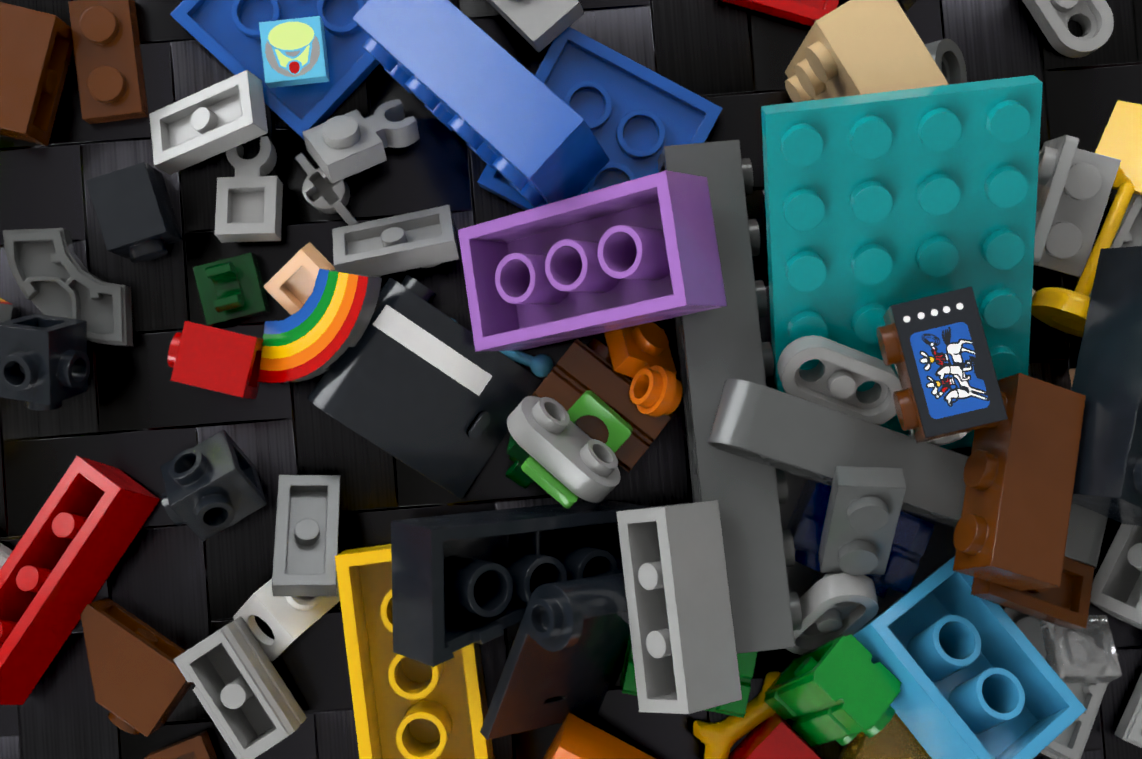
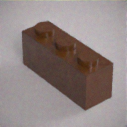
M1018 373L997 380L1008 419L996 425L975 429L971 455L966 461L963 472L966 489L962 514L955 527L953 536L956 548L953 571L1019 591L1060 587L1086 395Z

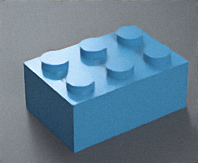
M955 556L925 577L853 635L872 654L871 662L873 664L881 662L901 682V691L890 705L932 759H1033L1087 710L999 604L971 595L974 577L953 571Z

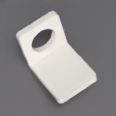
M270 579L251 595L233 616V619L243 618L270 661H274L302 633L340 601L338 579L337 596H273L272 579ZM254 615L267 623L275 639L268 637L259 628Z

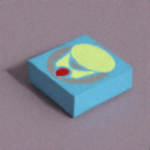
M320 16L259 22L265 83L269 88L330 82L324 22Z

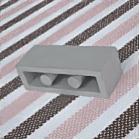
M718 500L617 511L639 712L691 714L742 700Z

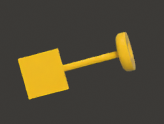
M1118 100L1095 151L1097 154L1121 160L1112 189L1118 191L1075 290L1045 287L1035 292L1032 297L1031 314L1035 318L1051 327L1077 337H1083L1091 298L1089 296L1093 288L1100 250L1111 247L1133 194L1142 195V104Z

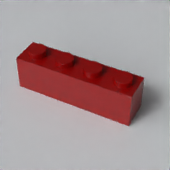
M76 456L0 569V705H23L81 619L80 614L87 604L93 601L160 500L116 467Z

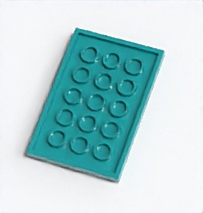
M1034 75L761 106L771 343L774 358L773 387L775 390L786 393L778 374L777 365L782 351L792 341L804 336H822L883 360L877 338V327L885 325L883 316L891 305L970 286L973 289L997 380L1018 373L1028 376L1042 81ZM812 359L806 361L800 366V369L810 370L816 367L820 360ZM864 382L857 388V391H867L874 386L875 382ZM897 414L886 423L879 425L908 435L909 430H902ZM975 430L967 433L966 436L958 441L939 447L945 449L972 447Z

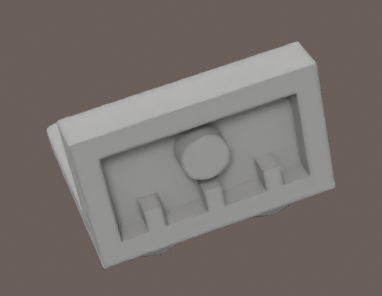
M1064 135L1044 142L1041 151L1039 150L1034 265L1081 277L1090 256L1121 160L1078 149L1079 138Z

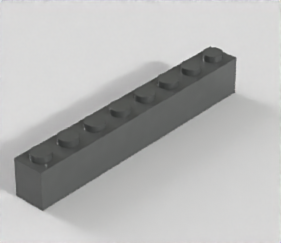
M739 140L664 146L658 158L659 172L667 170L707 177L727 303L725 307L674 317L680 378L683 388L682 397L693 501L695 503L718 500L737 654L794 648L793 631L801 630L802 612L798 594L796 592H789L786 567H793L795 564V548L790 529H782L779 504H786L788 501L786 473L783 470L725 452L708 444L725 380H745L766 386V379H772L774 376L772 347L770 342L761 341L759 318L766 317L767 314L766 289L763 280H755L752 260V256H759L760 231L757 220L748 219L745 196L752 195L753 193L752 163L750 158H741Z

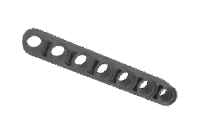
M738 379L725 380L708 440L709 445L831 487L836 466L903 468L906 492L901 510L954 528L956 527L962 514L966 489L963 472L966 461L969 458L968 456L925 441L916 443L914 437L764 385ZM1072 502L1065 557L1096 569L1108 517Z

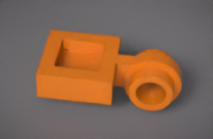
M651 322L604 332L614 371L633 378L629 394L632 403L636 404L638 410L652 417H660L663 414L668 415L674 412L680 404L683 388L681 382L675 376L677 371L664 329Z

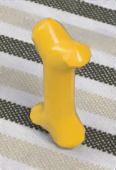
M769 671L765 675L762 690L754 699L747 703L744 718L730 715L725 720L716 723H708L701 720L693 722V735L705 745L704 759H728L731 747L737 740L776 713L764 701L765 692L782 672Z

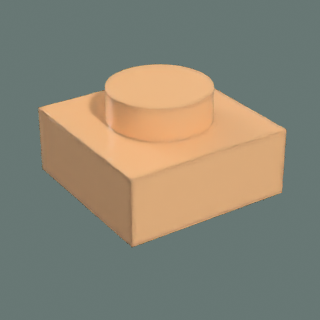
M309 242L263 287L290 315H293L302 308L312 294L319 269L335 270V268Z

